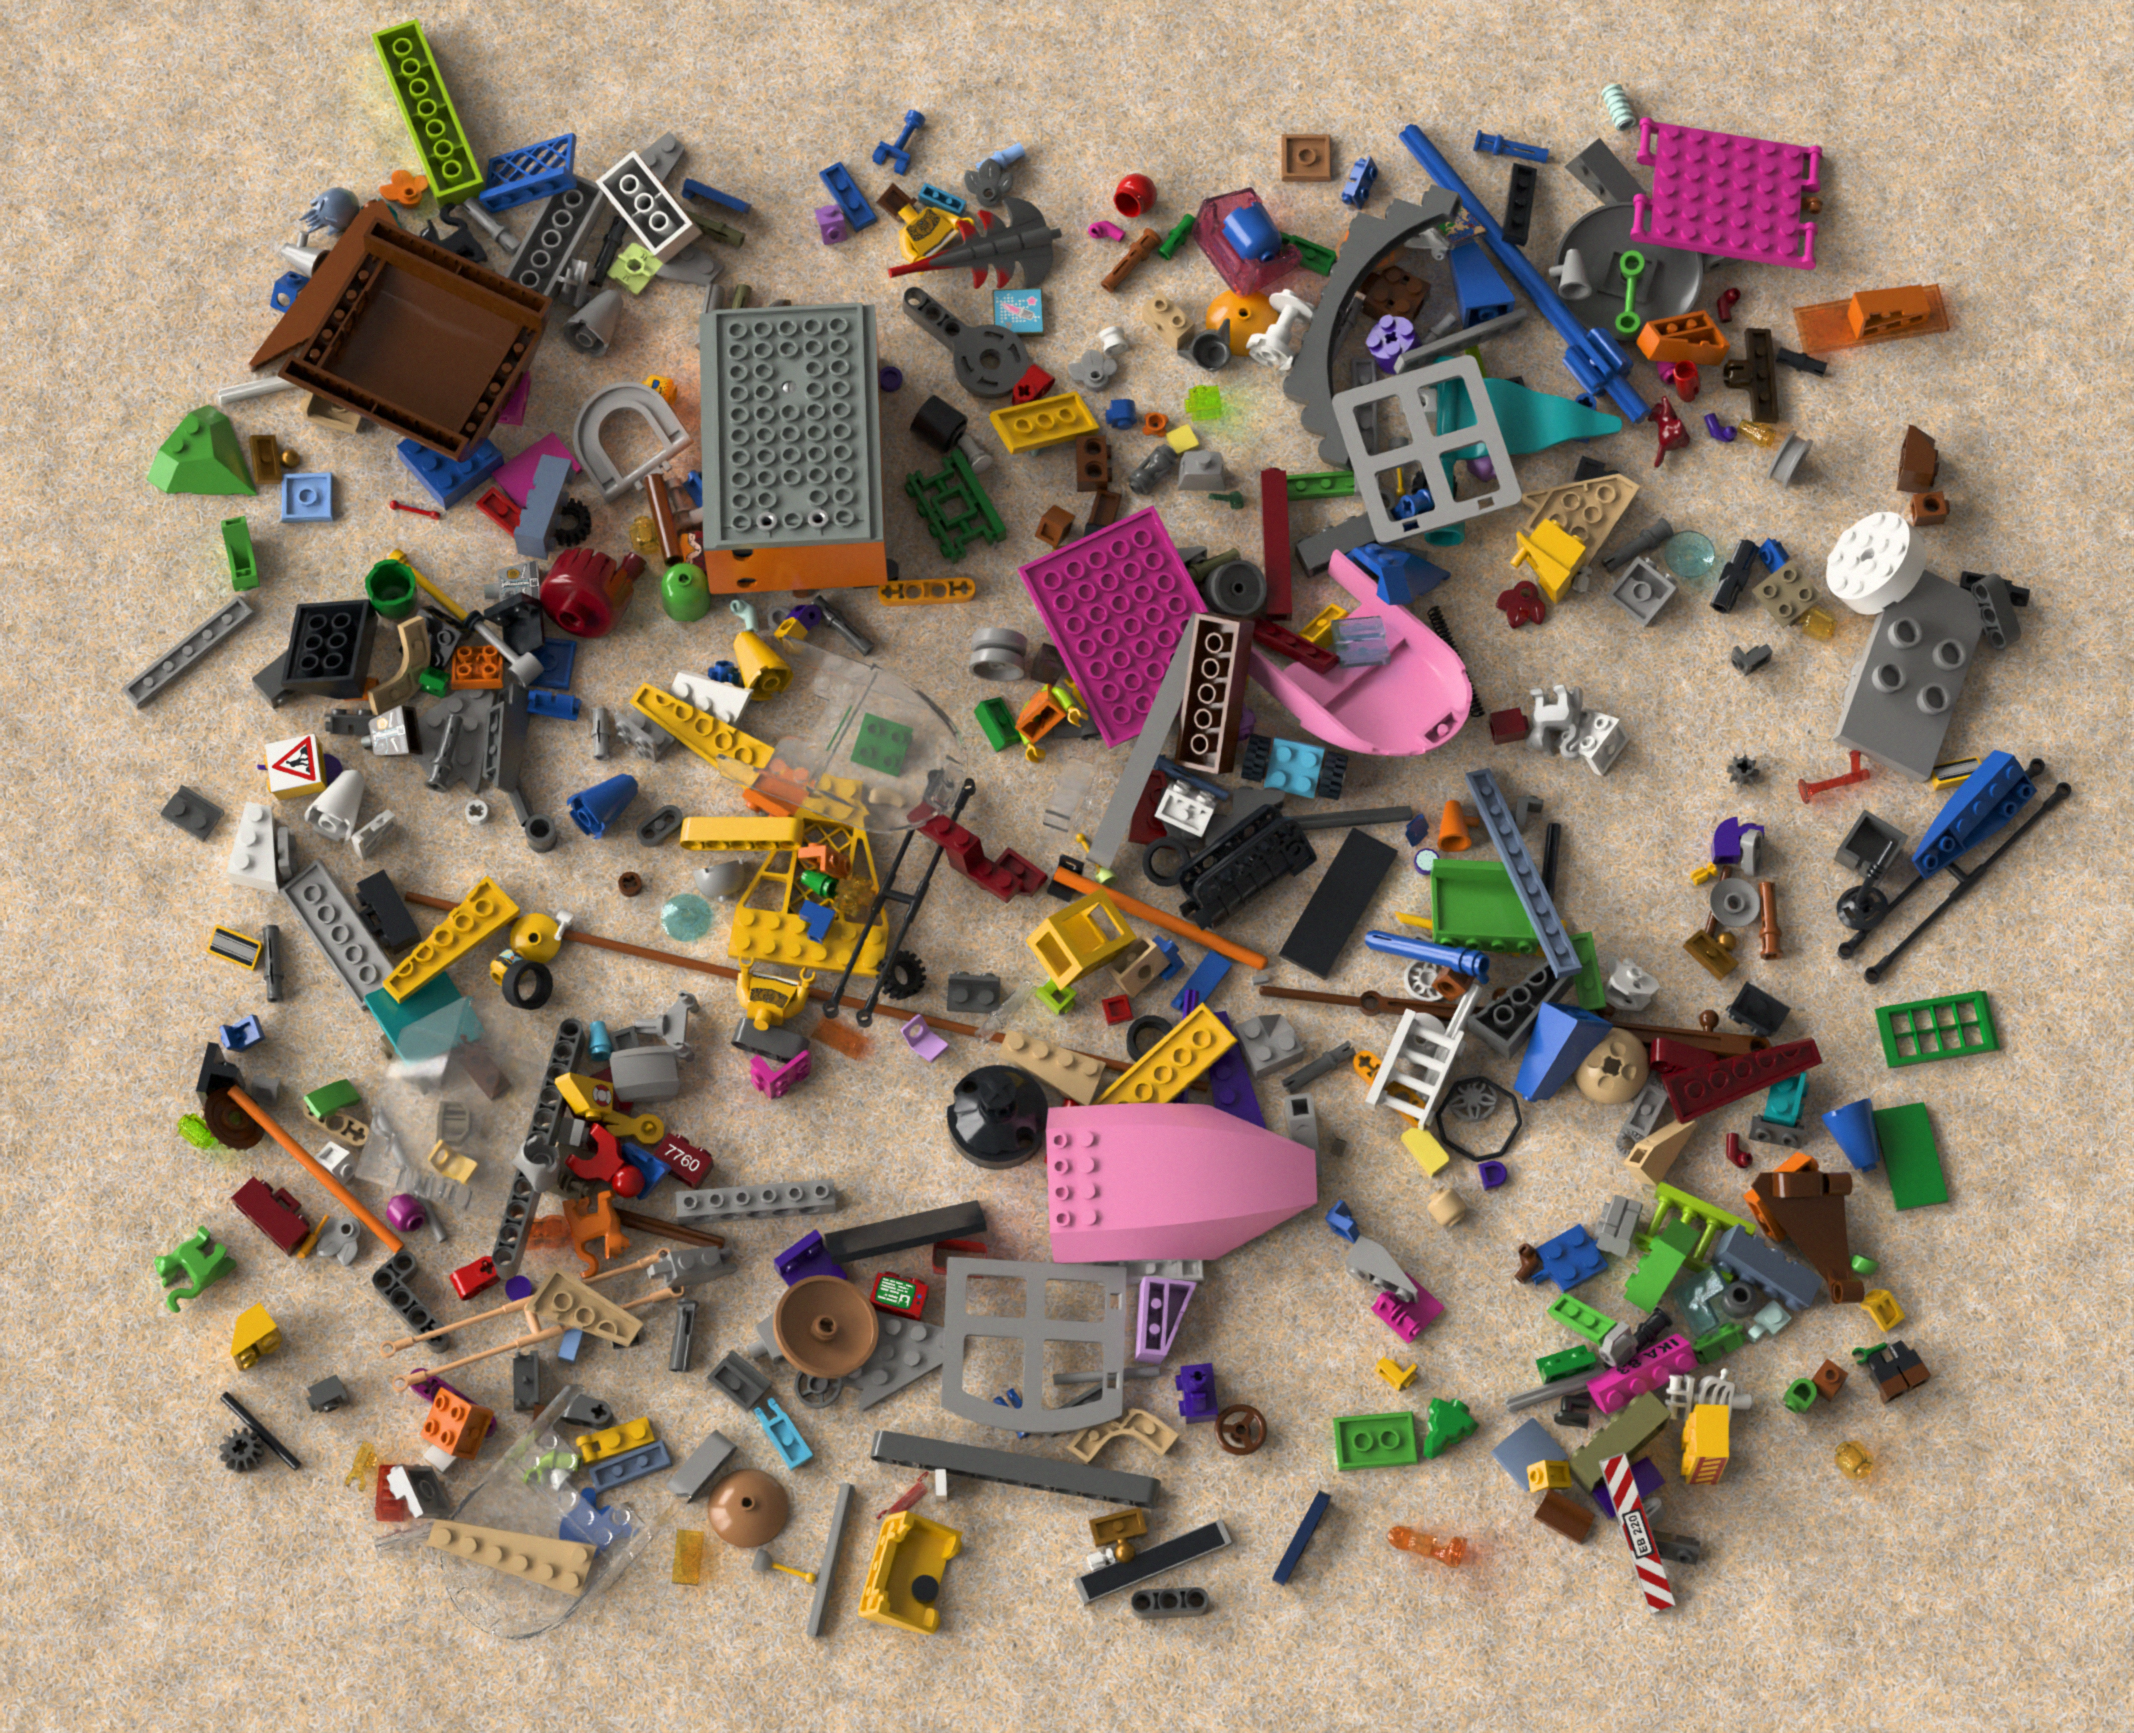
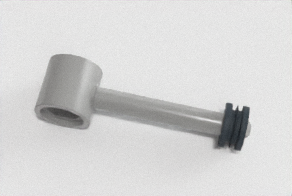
M478 610L472 611L465 618L463 625L471 632L477 630L512 663V666L508 668L509 673L517 683L526 688L544 671L541 663L529 652H526L523 656H518L484 624V616Z

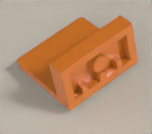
M441 1387L424 1424L421 1436L452 1456L474 1461L494 1411L487 1407L468 1403L446 1388Z

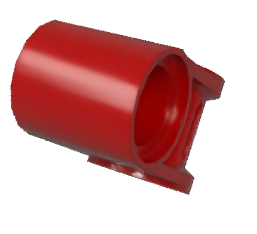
M1033 364L1019 382L1015 384L1012 406L1040 400L1052 388L1056 380L1055 377L1037 364Z
M492 1256L481 1257L477 1261L459 1268L449 1276L462 1301L470 1300L501 1280L495 1271ZM487 1267H490L493 1271L489 1275L485 1270Z

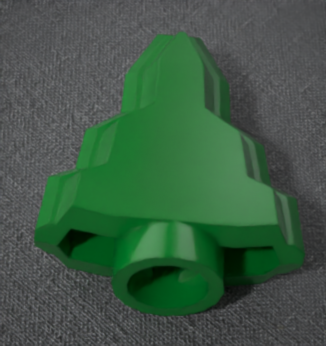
M1433 1398L1428 1408L1430 1418L1427 1426L1430 1432L1425 1439L1424 1456L1433 1460L1442 1455L1450 1444H1459L1465 1436L1471 1437L1479 1424L1468 1415L1470 1409L1467 1405L1453 1398L1449 1403Z

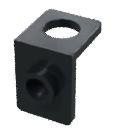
M1064 854L1060 855L1058 867L1061 866L1079 875H1083L1085 863ZM1053 878L1047 889V894L1066 902H1070L1075 893V889L1054 881Z

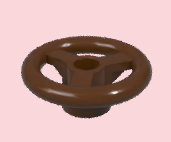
M1235 1404L1224 1409L1217 1417L1214 1426L1215 1437L1219 1445L1228 1453L1238 1456L1249 1455L1260 1449L1266 1440L1268 1432L1264 1416L1256 1408L1246 1404ZM1233 1413H1247L1241 1422L1233 1425L1223 1424L1225 1419ZM1255 1418L1259 1424L1260 1431L1257 1440L1252 1443L1249 1426ZM1243 1428L1246 1432L1238 1434L1236 1429ZM1223 1433H1230L1231 1440L1236 1444H1244L1245 1448L1230 1445L1225 1440Z

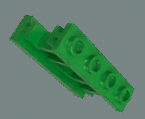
M959 448L950 452L949 458L944 457L941 459L944 471L925 480L920 470H917L914 475L911 473L906 475V484H904L910 498L914 497L918 503L916 509L922 519L926 517L929 522L927 527L933 539L938 538L941 543L939 548L945 559L949 558L953 565L958 563L959 558L963 559L966 557V549L963 545L983 536L988 546L992 545L994 541L999 543L1006 540V528ZM954 468L962 483L949 489L945 481L954 477ZM936 486L939 494L930 498L929 505L922 491L925 492ZM960 496L968 511L948 520L940 504ZM979 511L987 526L983 524L972 530L968 522L978 518ZM960 527L963 534L954 538L953 546L945 531L949 532Z

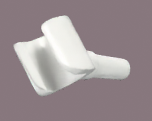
M561 909L555 919V922L560 924L555 935V939L558 941L561 939L566 928H570L571 920L574 916L565 909Z

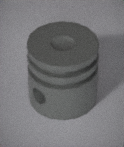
M537 814L527 820L525 834L529 847L537 853L551 851L557 844L558 837L554 821L545 814Z

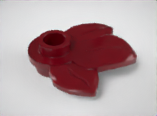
M1521 581L1516 584L1514 589L1502 592L1497 599L1496 608L1507 610V621L1512 629L1524 624L1528 618L1537 625L1542 624L1545 617V605L1538 598V589L1534 583ZM1528 589L1531 594L1529 597H1523L1521 591Z

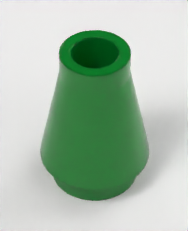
M807 869L801 876L802 884L807 885L823 899L834 898L840 889L839 880L825 873Z

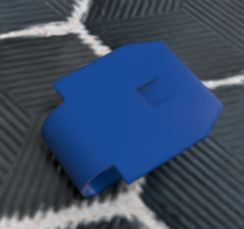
M1423 814L1417 815L1406 825L1407 831L1405 835L1411 847L1418 845L1429 834L1427 831L1429 824Z

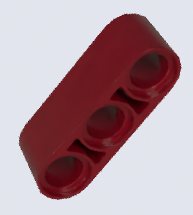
M1657 1038L1651 1042L1649 1066L1652 1070L1659 1073L1667 1074L1722 1060L1715 1053L1670 1039Z

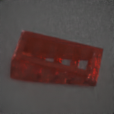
M379 1465L375 1504L377 1521L402 1522L404 1520L405 1500H384V1497H395L390 1489H384V1486H390L388 1479H385V1475H389L391 1473L390 1470L397 1465Z

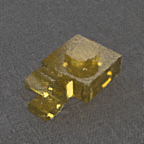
M365 1441L362 1442L352 1464L353 1468L345 1479L346 1487H350L351 1482L358 1479L360 1480L358 1490L360 1492L365 1490L367 1483L364 1475L368 1468H373L377 1458L373 1444Z

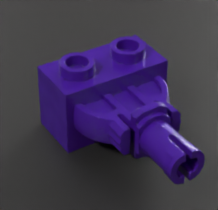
M1212 1363L1180 1366V1375H1175L1177 1391H1182L1183 1400L1178 1401L1180 1417L1185 1416L1186 1424L1216 1421L1218 1406Z

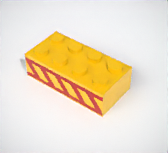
M1696 1404L1693 1413H1689L1686 1427H1683V1434H1680V1450H1685L1683 1460L1680 1461V1475L1685 1476V1484H1718L1729 1459L1728 1405Z

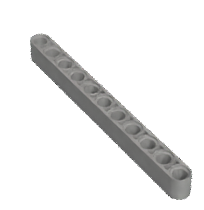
M1192 612L1087 854L1086 860L1109 869L1183 700L1195 614L1197 612Z

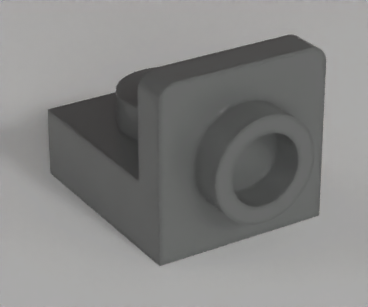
M1765 644L1760 648L1759 646L1752 648L1745 655L1737 645L1732 650L1731 662L1736 670H1741L1747 676L1771 660L1773 651L1768 644Z

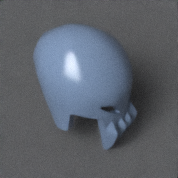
M341 187L331 188L309 201L313 208L303 215L299 221L307 219L305 222H310L307 226L312 227L307 233H312L329 225L327 235L331 236L350 226L359 213L360 203L352 191Z

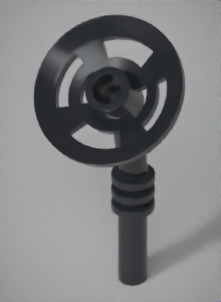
M1890 838L1877 860L1872 861L1869 869L1866 870L1867 876L1863 884L1848 889L1840 896L1836 908L1837 915L1840 921L1848 928L1858 931L1870 930L1885 920L1889 908L1887 898L1873 885L1876 880L1880 879L1883 871L1886 870V863L1899 845L1896 839ZM1869 893L1876 894L1881 902H1875ZM1850 908V911L1856 915L1855 921L1848 918L1843 910ZM1876 911H1879L1876 917L1869 921H1865V919L1874 915Z

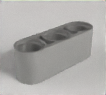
M718 1430L713 1431L674 1474L666 1488L685 1504H690L733 1456L737 1446Z

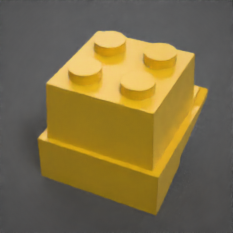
M1545 518L1529 538L1520 531L1516 533L1517 549L1519 551L1510 564L1518 569L1522 562L1526 560L1540 578L1538 581L1539 585L1552 602L1557 605L1571 588L1572 579L1586 561V547L1584 546L1585 542L1574 534L1570 536L1565 533V528L1555 520L1550 522Z

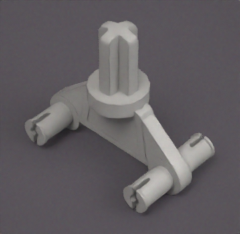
M680 990L678 992L679 996H677L678 1001L664 1015H658L657 1019H637L634 1028L636 1034H657L659 1038H663L679 1058L692 1062L695 1059L693 1057L695 1054L692 1052V1047L686 1042L688 1012L696 1013L699 1011L698 1007L700 1006L692 993Z

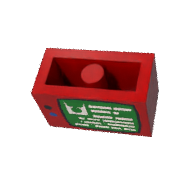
M878 1272L869 1301L874 1310L920 1322L929 1295V1286L919 1279L911 1278L910 1281L902 1279L894 1272Z

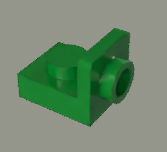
M428 666L421 673L418 681L421 683L420 689L443 698L452 675Z

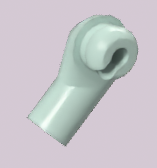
M733 600L730 604L731 611L745 620L746 631L757 632L759 627L756 608L744 600Z

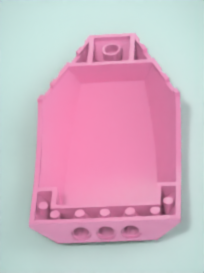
M1135 1103L1048 1108L1046 1141L1049 1224L1054 1263L1073 1264L1131 1260L1216 1261L1226 1253L1243 1246L1249 1240L1259 1237L1273 1229L1274 1226L1289 1218L1291 1219L1298 1215L1299 1212L1318 1203L1315 1150L1210 1105Z

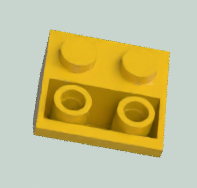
M260 1302L237 1317L230 1354L239 1371L244 1368L246 1370L252 1368L258 1363V1358L265 1353L271 1354L281 1346L280 1343L283 1342L277 1325Z

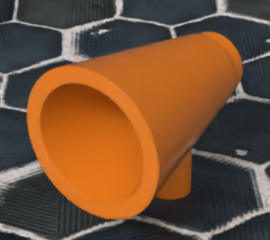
M1447 801L1443 811L1437 842L1439 849L1445 852H1462L1470 848L1472 841L1468 827L1478 828L1479 818L1464 816L1459 801Z

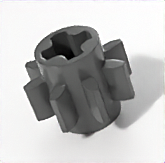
M1746 754L1740 759L1734 756L1732 760L1733 765H1729L1727 768V772L1732 773L1730 783L1735 781L1739 784L1740 788L1746 783L1752 786L1754 783L1753 777H1758L1760 770L1754 769L1757 761H1751L1747 758ZM1740 768L1745 769V773H1741Z

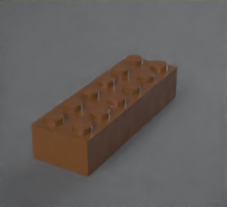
M1213 612L1195 614L1174 760L1175 765L1215 774L1233 773L1255 621Z

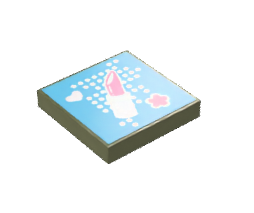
M1042 288L993 290L994 325L1003 326L1014 332L1018 337H1044Z

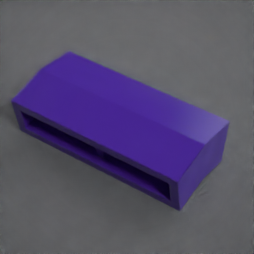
M1648 1456L1630 1467L1641 1499L1666 1483ZM1604 1483L1592 1491V1497L1609 1520L1616 1515L1607 1485Z

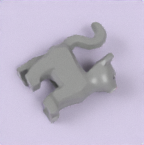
M1564 684L1556 685L1553 691L1558 696V701L1555 704H1550L1547 694H1544L1542 688L1530 689L1535 706L1531 715L1533 729L1525 741L1527 747L1534 748L1537 751H1547L1549 756H1554L1550 732L1569 730L1570 735L1563 740L1560 753L1565 760L1572 761L1580 757L1579 752L1570 751V746L1579 738L1583 690L1578 686L1568 692Z

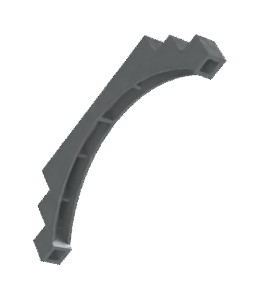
M1431 184L1429 191H1425L1423 194L1422 206L1394 198L1392 205H1389L1386 209V220L1358 212L1356 218H1353L1350 222L1347 240L1343 241L1340 246V257L1337 264L1334 263L1330 270L1331 278L1329 283L1322 289L1319 307L1315 308L1312 313V323L1309 331H1305L1302 337L1301 350L1293 359L1291 374L1285 378L1283 383V392L1289 400L1308 406L1303 409L1300 416L1303 428L1307 432L1325 437L1318 446V456L1323 463L1350 472L1352 470V464L1332 405L1334 397L1332 377L1333 355L1344 314L1367 276L1391 252L1409 239L1430 228L1446 222L1454 224L1463 203L1458 192Z

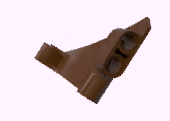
M1823 1171L1760 1172L1751 1187L1796 1246L1828 1282L1833 1303H1862L1865 1294L1864 1285L1852 1272L1847 1241L1845 1196L1850 1195L1853 1188L1850 1173H1823Z

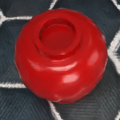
M1138 173L1129 174L1119 182L1113 198L1117 210L1126 217H1137L1140 214L1147 213L1155 205L1157 189L1149 177Z

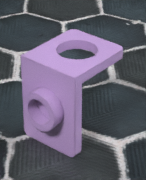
M917 1014L901 1028V1033L909 1047L929 1063L934 1062L949 1048L945 1041L930 1031L920 1014ZM920 1024L918 1034L910 1036L912 1027Z

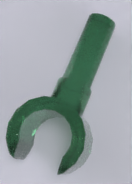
M1233 491L1229 495L1209 493L1210 500L1230 501L1231 509L1244 508L1242 494L1239 491Z

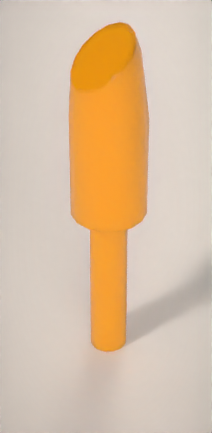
M326 1214L313 1234L310 1233L297 1254L299 1258L304 1259L318 1241V1234L330 1218Z

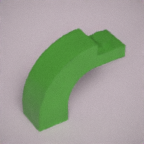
M246 516L222 520L221 529L235 592L248 591L260 587Z

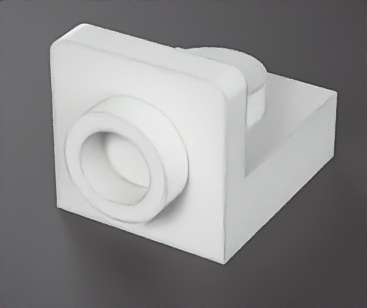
M331 1141L314 1157L342 1185L359 1170L351 1153Z

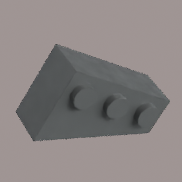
M1600 137L1564 166L1605 205L1617 202H1633L1636 194L1647 195Z

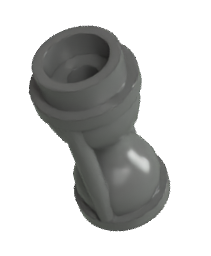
M1162 444L1161 447L1157 446L1133 474L1128 477L1130 482L1129 488L1137 495L1141 493L1147 495L1155 484L1175 465V460L1178 458L1176 452L1166 444Z

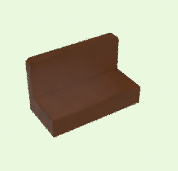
M1550 1488L1534 1515L1536 1520L1579 1545L1596 1517L1595 1514Z

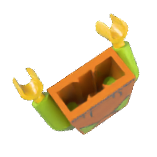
M1047 683L1024 704L1015 729L1019 731L1024 746L1028 747L1025 754L1027 760L1039 763L1038 758L1045 759V750L1035 747V743L1063 719L1067 713H1069L1068 721L1078 727H1081L1079 724L1080 717L1086 721L1088 720V715L1076 708V703L1065 689L1057 686L1053 687Z

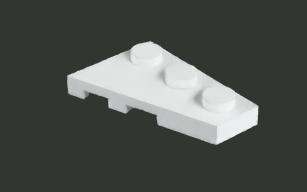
M681 670L678 672L669 693L681 701L736 728L754 690L750 688L742 689L735 687L734 684L729 682L721 683L711 680L708 676Z

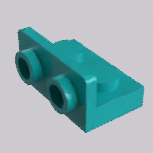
M1801 1072L1800 1078L1791 1076L1770 1086L1763 1121L1793 1128L1796 1119L1801 1120L1805 1104H1801L1800 1101L1801 1097L1806 1098L1809 1083L1805 1082L1806 1072Z

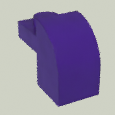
M1732 817L1723 821L1717 827L1712 840V863L1714 865L1738 864L1741 856L1740 842L1742 835L1747 833L1749 829L1761 831L1764 839V826H1757L1755 823H1746L1738 826V817Z

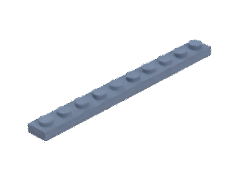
M1490 768L1466 773L1464 780L1556 979L1580 974L1582 970L1581 963Z

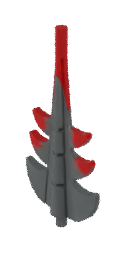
M1004 198L1002 203L1009 213V227L1006 228L1004 222L997 215L979 210L977 214L981 218L985 229L983 237L980 236L976 228L970 223L959 220L957 225L961 230L964 244L910 264L889 268L888 274L890 278L916 272L970 267L974 279V288L978 289L987 278L988 264H992L997 274V288L1001 289L1012 278L1015 270V261H1019L1025 274L1024 287L1030 288L1041 282L1049 273L1053 263L1051 244L1053 239L1061 238L1062 233L1060 228L1050 230L1046 226L1042 213L1030 202L1020 198Z

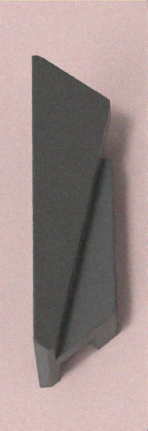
M515 683L496 691L497 705L487 709L482 776L492 782L495 788L508 794L514 793L531 717V713L526 712L530 701L528 700L529 690Z

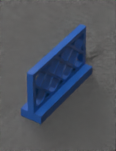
M572 132L490 158L486 189L480 192L479 200L494 214L576 188L577 179L573 176L577 136ZM568 143L567 147L559 153L558 150L561 146ZM548 150L540 160L537 159V156L542 151ZM554 154L558 156L549 166L546 165ZM522 157H526L519 166L515 165ZM533 161L536 162L533 168L527 173L525 170L528 168V166ZM563 161H566L565 166L559 167ZM506 163L502 167V169L498 173H496L497 165ZM543 167L546 169L544 172L537 174ZM512 168L516 169L508 179L504 178ZM521 174L525 175L523 179L517 180ZM500 181L504 182L501 186L495 187Z

